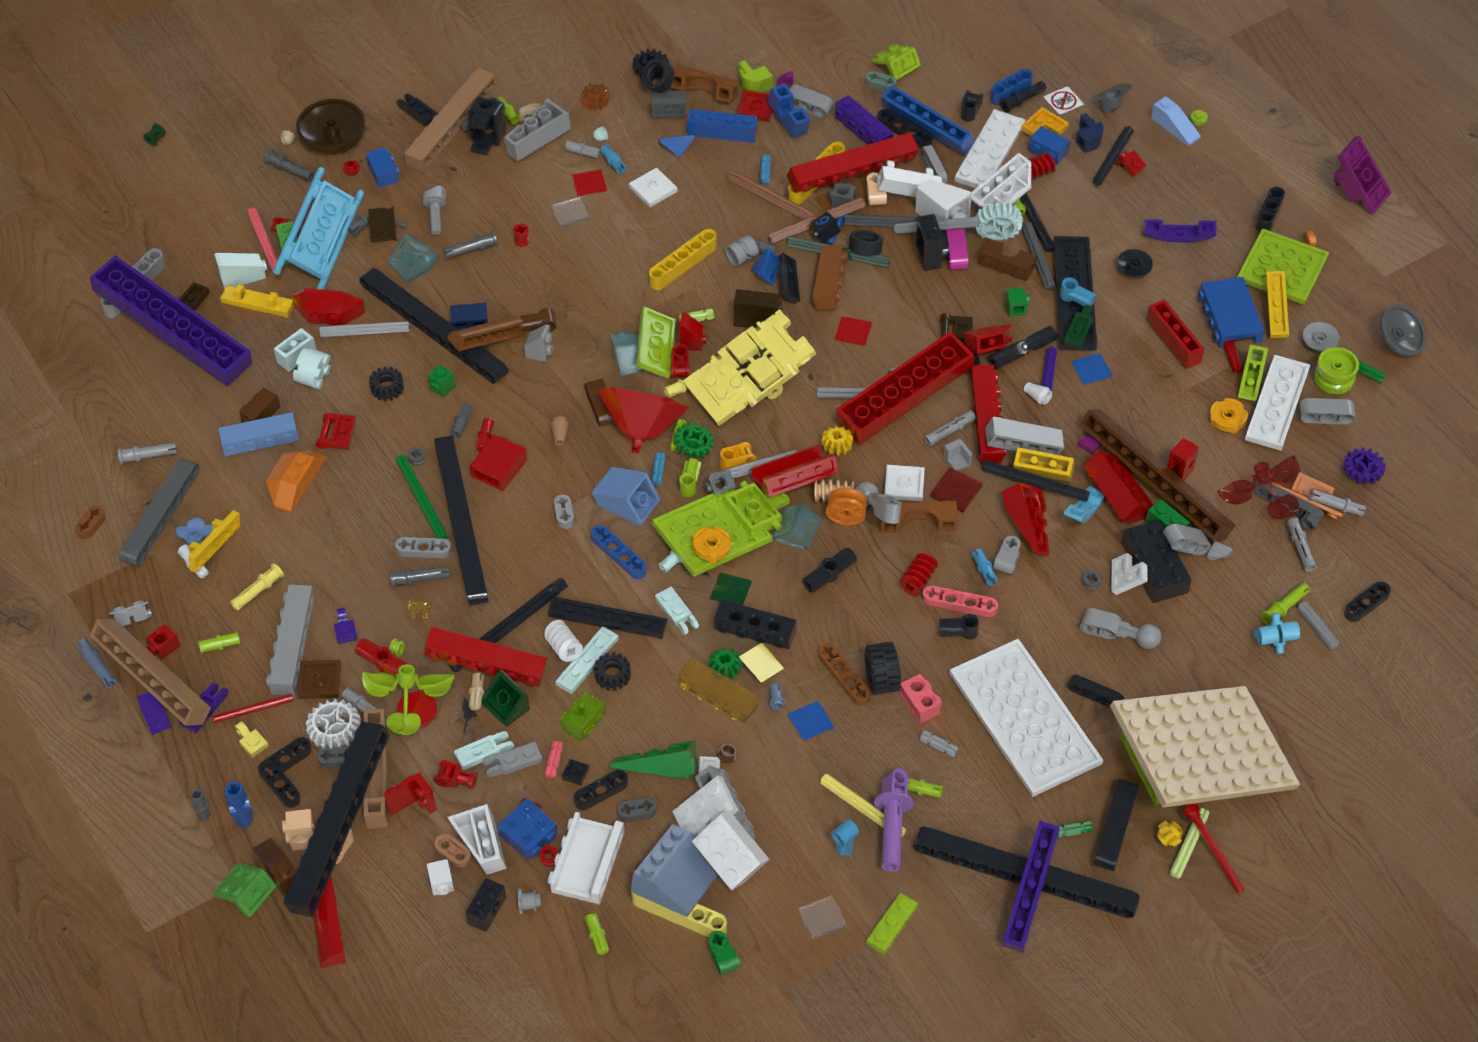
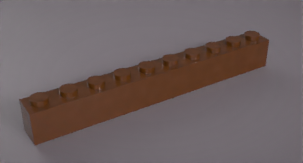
M1101 409L1088 410L1079 425L1212 540H1226L1235 527L1231 520Z

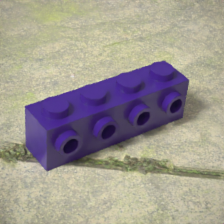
M849 95L835 103V118L867 145L893 138V132Z

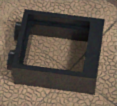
M935 214L917 216L915 247L923 270L940 269L944 239Z

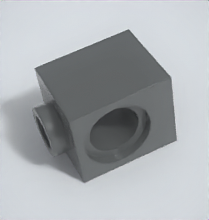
M836 182L834 189H831L829 199H832L831 207H837L855 200L856 186Z
M729 469L706 477V482H704L707 492L714 493V495L736 487ZM716 478H720L723 481L721 488L715 486Z

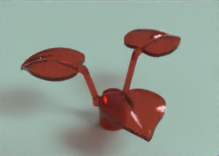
M1295 455L1283 460L1271 470L1267 462H1259L1254 466L1255 475L1252 476V485L1247 480H1237L1217 490L1219 496L1224 501L1237 505L1243 504L1252 498L1251 492L1255 490L1256 481L1262 485L1268 484L1276 500L1268 505V514L1275 519L1290 518L1299 512V501L1290 494H1286L1279 499L1271 480L1276 483H1291L1296 480L1301 469Z

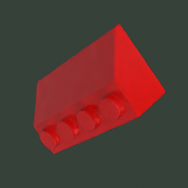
M1100 450L1097 451L1083 466L1088 471V477L1097 484L1096 488L1107 498L1106 502L1117 512L1116 516L1122 522L1135 523L1147 518L1148 509L1154 504L1131 472L1115 455Z

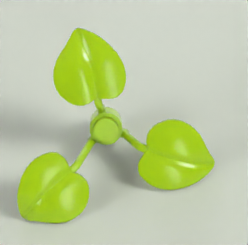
M402 665L399 667L396 679L389 674L363 672L362 684L369 695L385 697L389 694V691H395L399 682V685L404 689V713H393L388 716L386 726L393 733L410 735L419 729L421 720L417 714H407L408 689L412 688L416 683L418 689H424V693L428 696H443L450 690L455 675L430 674L418 679L413 666Z

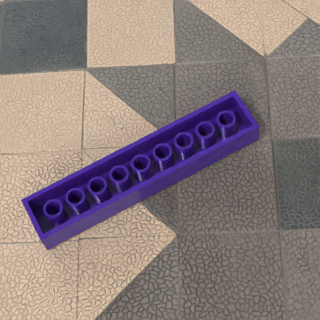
M116 255L90 276L94 292L224 385L228 386L252 364L251 351Z

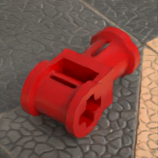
M448 760L440 761L438 775L433 780L437 785L457 788L458 784L469 786V789L475 787L478 777L477 771H463L461 765Z

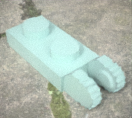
M672 587L655 595L656 602L675 627L677 626L684 635L689 633L688 627L684 623L686 621L694 629L699 628L697 620Z
M503 731L493 736L489 735L455 750V757L462 766V770L464 771L482 763V760L486 757L513 749L514 744L512 741L502 743L509 738L508 733Z

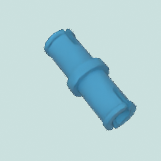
M608 144L602 146L600 152L605 156L607 163L613 166L617 173L620 174V171L623 173L626 170V165L620 160L618 153L614 152Z
M976 549L978 555L973 551L971 556L977 564V570L983 575L987 585H993L994 583L991 579L996 583L998 578L992 569V563L987 560L982 549Z

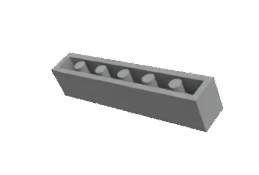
M289 584L287 592H284L283 602L285 605L280 611L281 625L277 626L278 639L274 641L273 652L275 654L274 658L270 659L271 674H268L266 679V685L270 687L271 694L273 695L292 693V696H295L300 662L303 659L315 598L312 586Z

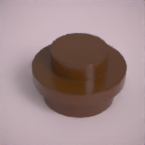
M723 744L717 750V757L724 763H732L737 758V750L731 744Z

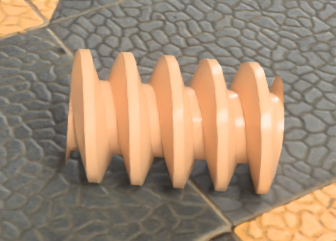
M824 478L821 479L820 483L816 481L815 501L819 502L822 497L823 503H826L829 493L837 488L854 489V481H852L850 486H848L846 480L842 486L839 480L836 481L835 485H833L832 479H829L827 484H825Z

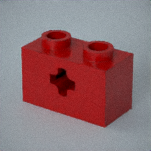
M1182 438L1170 451L1167 466L1185 480L1194 470L1199 447L1193 442Z

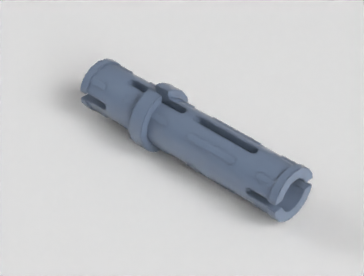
M87 639L78 641L79 643L76 644V647L84 656V661L90 664L107 689L113 688L114 684H117V680L100 659L99 652L92 648Z

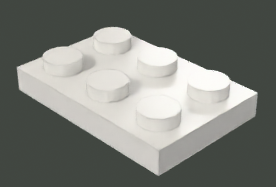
M717 775L672 812L679 827L690 831L697 837L720 814L728 811L735 814L738 808L723 778Z

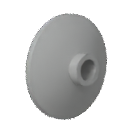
M1314 322L1307 325L1302 334L1305 344L1316 351H1324L1328 348L1336 347L1340 339L1338 331L1332 325L1324 322Z

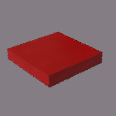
M744 89L736 114L758 116V121L769 122L773 109L767 102L769 93Z

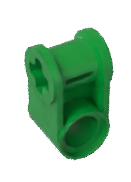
M722 931L712 932L708 939V949L719 974L723 975L741 967L739 957L732 948L727 935Z

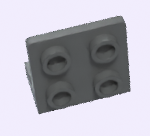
M653 91L652 118L686 117V91H664L661 93Z

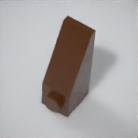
M270 838L255 846L253 851L284 896L289 891L292 878L297 871L287 856Z

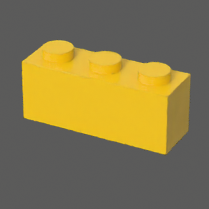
M1018 447L1014 469L1043 478L1070 483L1074 469V458Z

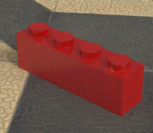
M1164 299L1149 305L1147 321L1182 365L1188 369L1202 363L1205 348Z

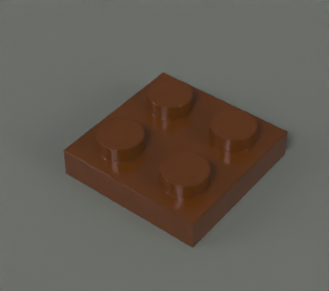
M341 660L301 661L298 698H339Z

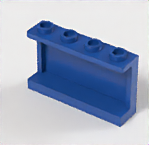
M1243 277L1201 283L1200 290H1198V299L1202 301L1203 312L1205 315L1207 314L1209 328H1212L1214 341L1218 343L1219 348H1223L1225 341L1250 337L1253 338L1254 343H1262L1264 328Z

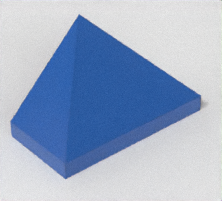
M694 135L660 138L659 142L680 157L694 140Z
M768 248L751 267L753 272L771 286L774 285L779 267L778 256Z

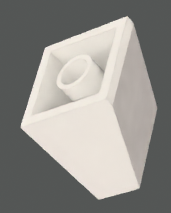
M929 179L917 187L915 212L920 216L935 214L936 220L970 217L972 193Z

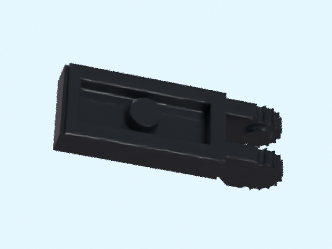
M409 93L404 95L406 102L402 99L396 101L397 106L401 110L407 112L424 126H428L433 121V118L439 114Z

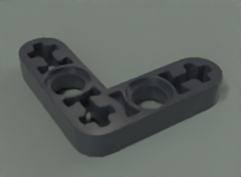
M304 737L295 739L263 760L258 766L261 779L287 808L298 806L301 797L298 789L283 772L310 755L312 747L310 741ZM284 755L291 757L288 762L283 763L279 760ZM264 769H271L273 776L271 777L269 772L265 771ZM278 780L285 782L282 787L277 788L274 786V783ZM287 790L290 796L294 797L293 800L287 798V795L285 793Z

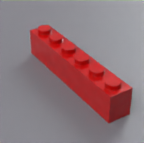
M975 365L971 369V386L980 465H982L984 460L1003 464V457L1007 456V449L987 446L986 426L992 417L1003 418L999 413L1002 412V403L998 401V398H1000V387H996L998 372H995L994 365Z
M432 626L424 647V656L431 660L446 661L453 666L461 665L471 671H483L490 676H496L499 670H503L513 681L523 682L530 687H540L547 663L546 657Z

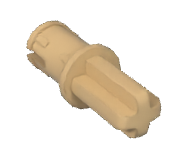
M480 673L472 674V683L468 690L470 694L469 707L473 711L481 708V700L484 695L483 684L485 676L481 674L480 679Z

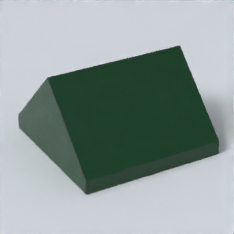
M499 670L482 697L481 703L505 726H509L530 710L528 694L503 670Z

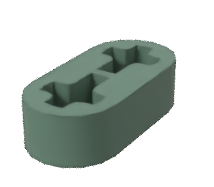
M876 71L866 74V85L870 88L886 92L891 85L895 87L897 85V80L893 76Z

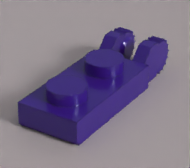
M216 683L210 684L205 692L203 691L199 695L211 707L204 723L228 695L229 690L222 688L213 697L219 686ZM179 720V724H180L182 727H184V728H186V729H188V730H190V731H192V732H194V733H197V732L199 731V729L203 726V725H190V726H185V725Z

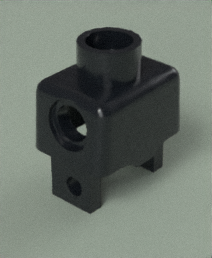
M477 97L468 110V130L470 131L471 140L474 141L471 146V152L487 155L492 146H499L506 132L505 104L501 100ZM486 129L493 130V132L489 134L484 133L483 131H485Z

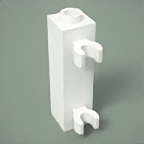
M887 160V166H882L877 176L879 191L916 197L917 187L921 183L929 179L942 182V177L933 175V169L931 168L925 169L926 174L894 168V161Z

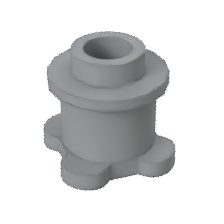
M518 889V908L520 914H523V910L534 909V911H537V907H541L540 894H536V890L522 893V889Z

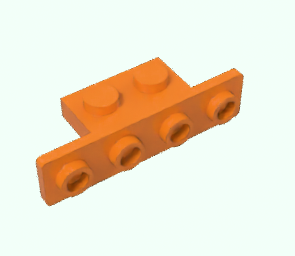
M1299 472L1292 489L1277 482H1272L1273 485L1320 509L1328 511L1327 515L1337 519L1338 516L1344 517L1345 513L1333 507L1308 500V495H1314L1309 493L1312 488L1333 495L1335 487Z

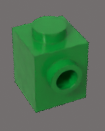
M1024 287L1006 289L1005 304L1009 317L1027 315L1030 299L1029 294L1025 293Z
M441 364L428 374L430 389L443 398L456 387L454 373Z

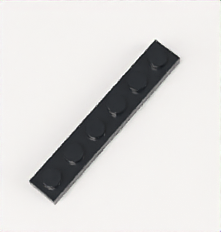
M554 596L548 611V616L599 627L603 626L605 628L663 639L668 623L667 618Z

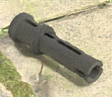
M269 149L264 156L265 163L273 164L279 170H287L308 182L314 177L313 171L288 160L285 155L275 153L273 149Z
M491 231L489 234L477 235L473 240L443 249L446 259L476 249L482 251L484 248L492 245L498 246L494 231Z
M449 566L414 571L406 568V571L400 572L392 570L390 571L392 588L403 584L411 586L413 582L450 578L449 572L441 573L449 571Z

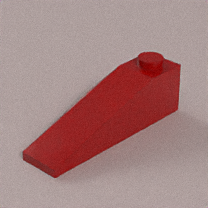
M1019 482L1001 491L1006 510L1034 553L1048 556V535L1044 530V527L1047 526V520L1044 519L1046 503L1042 489Z

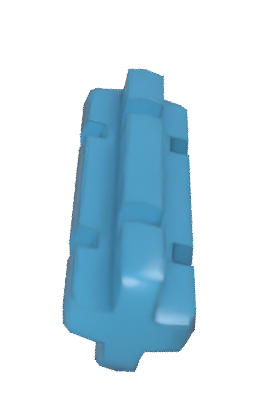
M770 155L761 156L760 182L762 184H768L770 180Z
M663 452L655 454L651 482L657 486L661 485L662 482L661 478L665 463V453Z

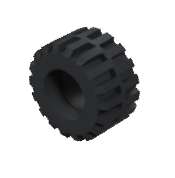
M890 641L867 645L865 649V667L868 683L873 694L899 691L901 672L897 651L893 643Z

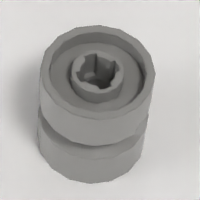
M749 235L738 239V243L733 242L725 247L729 261L736 267L759 254L756 242Z

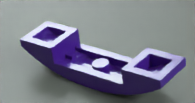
M1145 220V235L1166 242H1198L1216 236L1217 221L1199 220L1198 225H1163V220Z

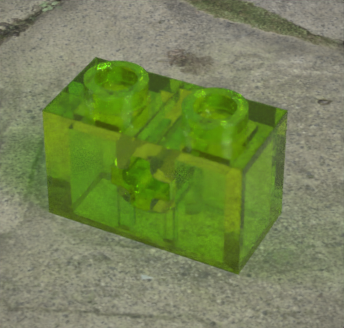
M585 692L574 701L572 708L562 715V731L582 742L606 714L605 703Z

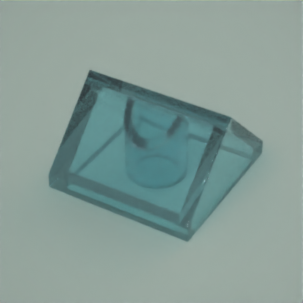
M803 502L785 508L781 521L782 527L779 530H775L772 537L773 540L809 550L821 523V518Z

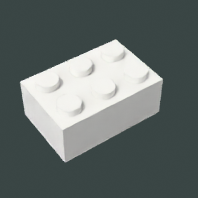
M730 811L720 814L692 840L693 844L731 890L744 884L770 860Z

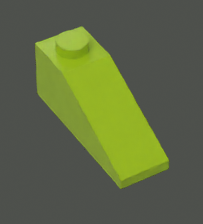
M1250 344L1238 394L1239 399L1256 402L1268 348Z

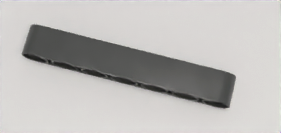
M182 458L176 462L121 548L119 554L120 561L141 566L197 478L200 470L198 463Z

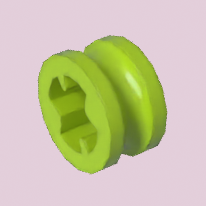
M394 638L389 646L391 654H395L396 657L400 658L405 648V641L401 640L398 642V639Z

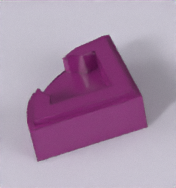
M794 71L782 74L777 80V86L786 83L788 88L794 85Z
M1093 436L1084 437L1077 444V446L1092 455L1102 445Z

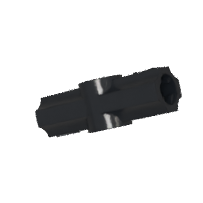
M845 547L832 558H825L820 567L803 578L805 588L810 593H815L825 584L836 581L841 572L857 561L854 551Z

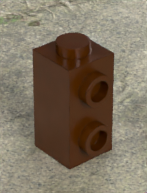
M265 388L256 393L239 411L241 423L271 417L280 408L278 396Z

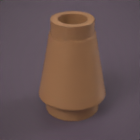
M557 416L550 423L554 444L564 445L566 443L569 423L565 417Z

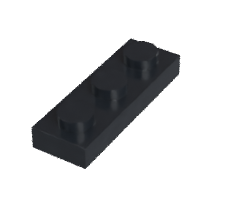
M782 253L778 256L782 296L796 304L800 301L796 260Z

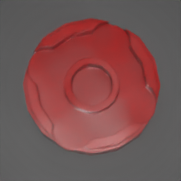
M423 691L408 693L407 714L414 713L420 717L421 724L419 728L428 726L437 715L438 710L435 699L432 696L426 695ZM404 696L398 702L397 713H404Z

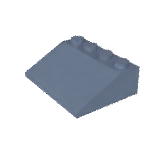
M672 824L633 873L631 892L688 917L719 874L693 844L692 840L696 836L690 831Z

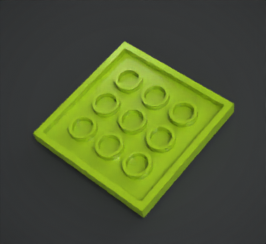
M1262 229L1237 277H1243L1247 285L1267 292L1266 271H1285L1287 299L1305 305L1330 252Z

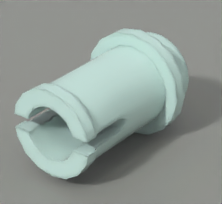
M671 550L670 555L659 563L658 566L667 573L677 563H681V561Z

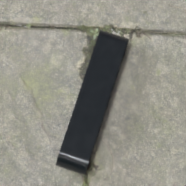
M1119 778L1094 866L1111 871L1115 870L1139 784Z

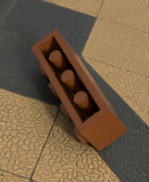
M843 244L827 245L821 248L813 292V301L817 310L838 309L839 301L842 299L843 275H846L845 264L848 262V252L844 250Z

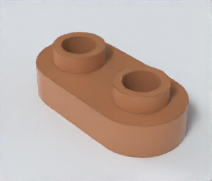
M441 834L435 839L436 852L444 859H447L453 866L463 868L470 863V850L452 835Z

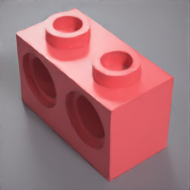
M919 674L901 682L899 695L919 724L940 715L942 701L937 694H934L931 684L927 679L925 680Z

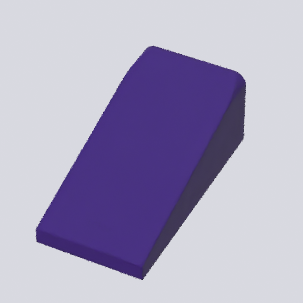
M150 692L137 696L139 706L152 735L171 728L162 704Z

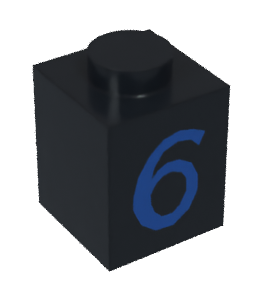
M827 211L810 222L813 229L811 230L812 235L815 239L819 238L823 243L841 232L836 219Z

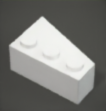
M487 804L448 817L453 828L486 875L507 869L494 816Z

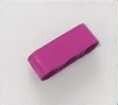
M964 228L945 230L949 250V269H968V252Z

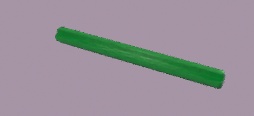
M404 454L397 456L396 462L436 538L447 539V533Z

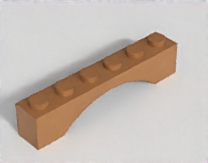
M384 709L364 710V722L382 724L387 730V719ZM387 743L364 795V819L367 829L388 827V809L384 793L387 791Z

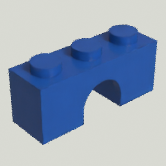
M785 83L771 88L767 102L791 137L794 138L807 133L811 119L803 108L794 109V95Z

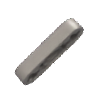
M933 146L922 147V156L927 167L933 169V175L942 177V183L947 184V174Z
M401 537L395 542L396 552L402 557L447 558L452 552L451 544L447 539ZM421 545L429 546L425 551L418 549Z

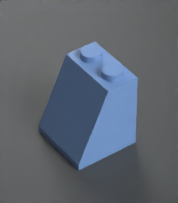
M611 467L591 493L599 507L638 526L643 524L661 500L646 472Z

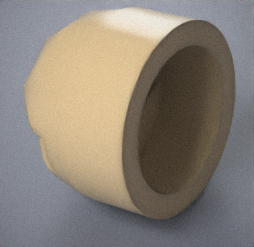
M282 131L280 141L284 145H290L293 143L295 135L290 131Z

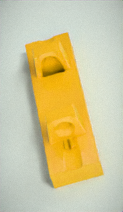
M237 284V287L227 285L220 297L221 303L287 318L294 307L292 299L279 297L274 292L265 294L248 290Z
M233 510L224 520L215 519L211 523L212 532L201 544L192 542L189 545L190 555L188 560L190 571L196 573L240 528L239 512Z

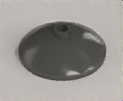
M1392 305L1383 311L1380 318V331L1386 344L1394 352L1402 356L1411 357L1420 353L1426 344V331L1419 316L1404 305Z

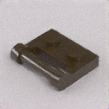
M948 313L941 314V337L949 332V325H954V335L965 345L964 332L973 329V317L951 316Z

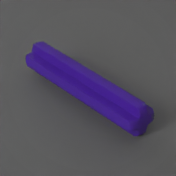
M1053 346L1046 350L1042 386L1048 387L1050 391L1053 389L1057 349L1053 348Z

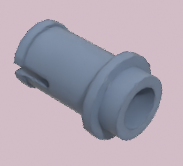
M778 683L771 684L769 686L771 698L769 705L774 710H780L785 704V699L782 697L781 684L778 685Z

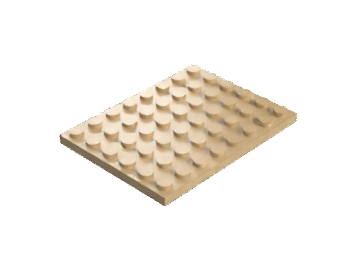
M1246 686L1113 701L1110 705L1162 808L1294 790L1300 786L1296 775Z

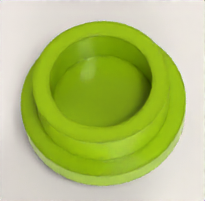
M1195 110L1191 113V120L1194 125L1201 126L1208 119L1205 111Z

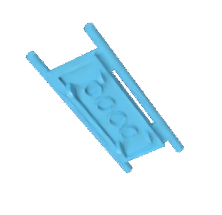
M319 167L273 273L279 275L287 260L318 277L320 281L316 289L324 290L348 234V228L351 226L364 196V191L358 190L354 199V197L326 181L321 182L325 169ZM314 198V202H313V204H312V206H311V209H310V211H309V213H308V215H307V218H306V220H305V222H304V225H303V227H302V229H301V231H300V234H299V236H298V238H297V241H296V243H293L294 240H295V238H296V236H297V233H298V231H299V229H300V226H301V224H302V222H303V220H304V217H305V215H306V213H307V210H308V208H309V206H310V203H311L312 199Z

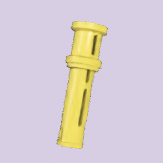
M275 563L271 564L270 569L263 574L260 573L253 584L230 601L232 607L239 611L261 591L270 589L276 580L283 578V571Z

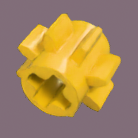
M1165 820L1158 826L1159 832L1157 836L1165 846L1173 845L1175 847L1182 841L1181 835L1183 830L1175 821L1167 822Z

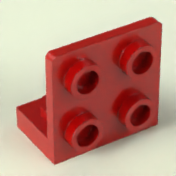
M420 772L407 777L405 781L390 787L384 793L390 816L416 801L429 814L437 810L433 790Z

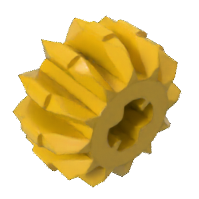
M837 425L834 428L828 427L827 431L823 432L821 444L824 452L836 454L838 457L840 453L846 455L847 451L851 450L853 437L850 430H845L844 426L838 428Z

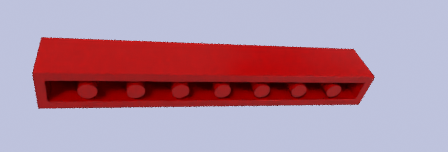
M907 133L792 166L786 177L795 193H804L815 187L821 188L826 184H835L846 178L852 179L856 175H866L873 170L879 171L882 166H887V160L894 161V166L904 161L910 162L915 159L919 148L911 133Z

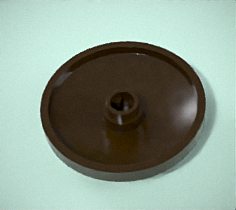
M325 99L315 102L301 112L296 122L300 141L306 147L324 153L339 152L350 148L362 138L366 127L361 109L355 104L342 99Z

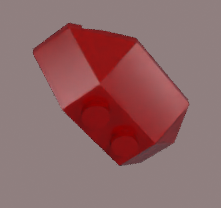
M305 288L292 293L294 308L308 323L345 325L365 314L363 299L356 298L343 291Z

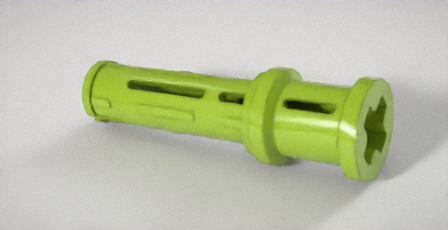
M1302 582L1282 600L1273 602L1268 610L1261 612V620L1268 626L1272 622L1271 614L1279 613L1281 618L1286 616L1287 610L1310 592V589H1307L1309 586Z

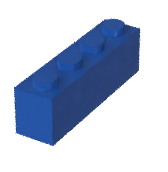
M690 109L687 120L688 135L755 143L758 131V116Z

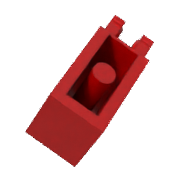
M991 325L964 332L965 346L970 352L975 354L1005 348V343L1013 341V336H1005V332L1012 331V325Z

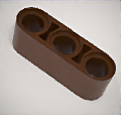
M598 379L584 383L588 400L599 427L615 423L597 392L598 389L606 388L604 380Z

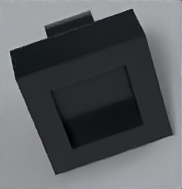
M570 759L562 774V780L581 786L589 771V765Z

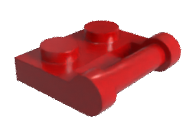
M325 413L322 419L323 426L320 437L316 440V447L319 449H325L326 447L349 449L356 424V416ZM335 423L331 439H328L330 425Z

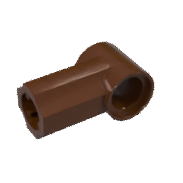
M543 308L539 313L520 316V319L523 321L522 331L535 330L544 325H550V332L557 328L555 311L552 308Z

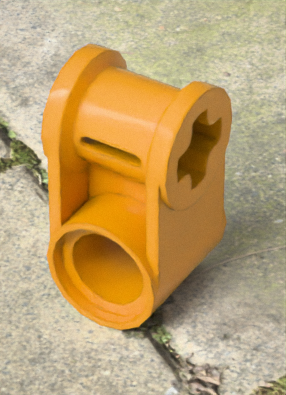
M743 442L723 448L720 452V468L724 470L756 461L757 457L751 451V444Z

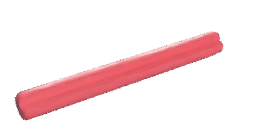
M253 207L247 210L248 216L273 272L278 259L256 208Z

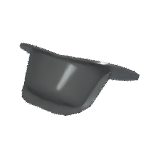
M1125 83L1113 86L1102 93L1096 94L1094 99L1099 101L1104 113L1114 111L1122 105L1123 95L1132 89V85Z

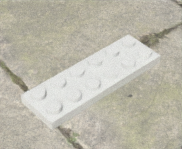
M994 109L956 173L954 181L977 188L999 170L1021 133V125L1026 122V119Z
M1274 355L1245 437L1246 441L1282 450L1310 368L1309 364Z

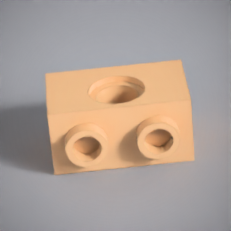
M311 809L286 812V820H282L286 843H290L292 851L307 849L309 838L313 835L316 828Z

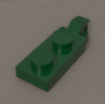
M1085 304L1082 313L1078 312L1075 314L1064 339V344L1079 349L1082 348L1093 323V317L1090 316L1092 306Z

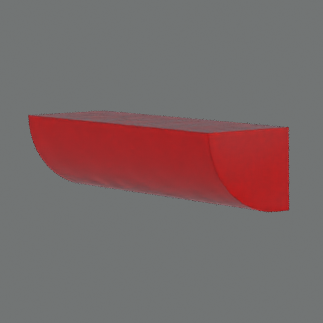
M330 878L313 917L320 968L346 963L335 888L332 878Z

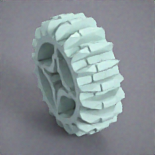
M996 201L994 204L989 202L988 206L983 205V208L979 209L975 216L980 221L976 230L982 238L1008 240L1009 237L1014 238L1015 234H1019L1022 228L1023 218L1020 209H1017L1016 205L1012 206L1011 203L1005 204L1004 201L1002 203Z

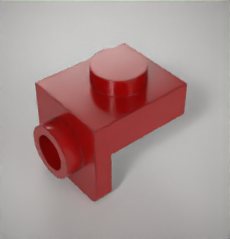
M1134 149L1129 153L1127 151L1123 152L1118 157L1120 160L1115 163L1116 166L1123 164L1132 177L1146 166Z

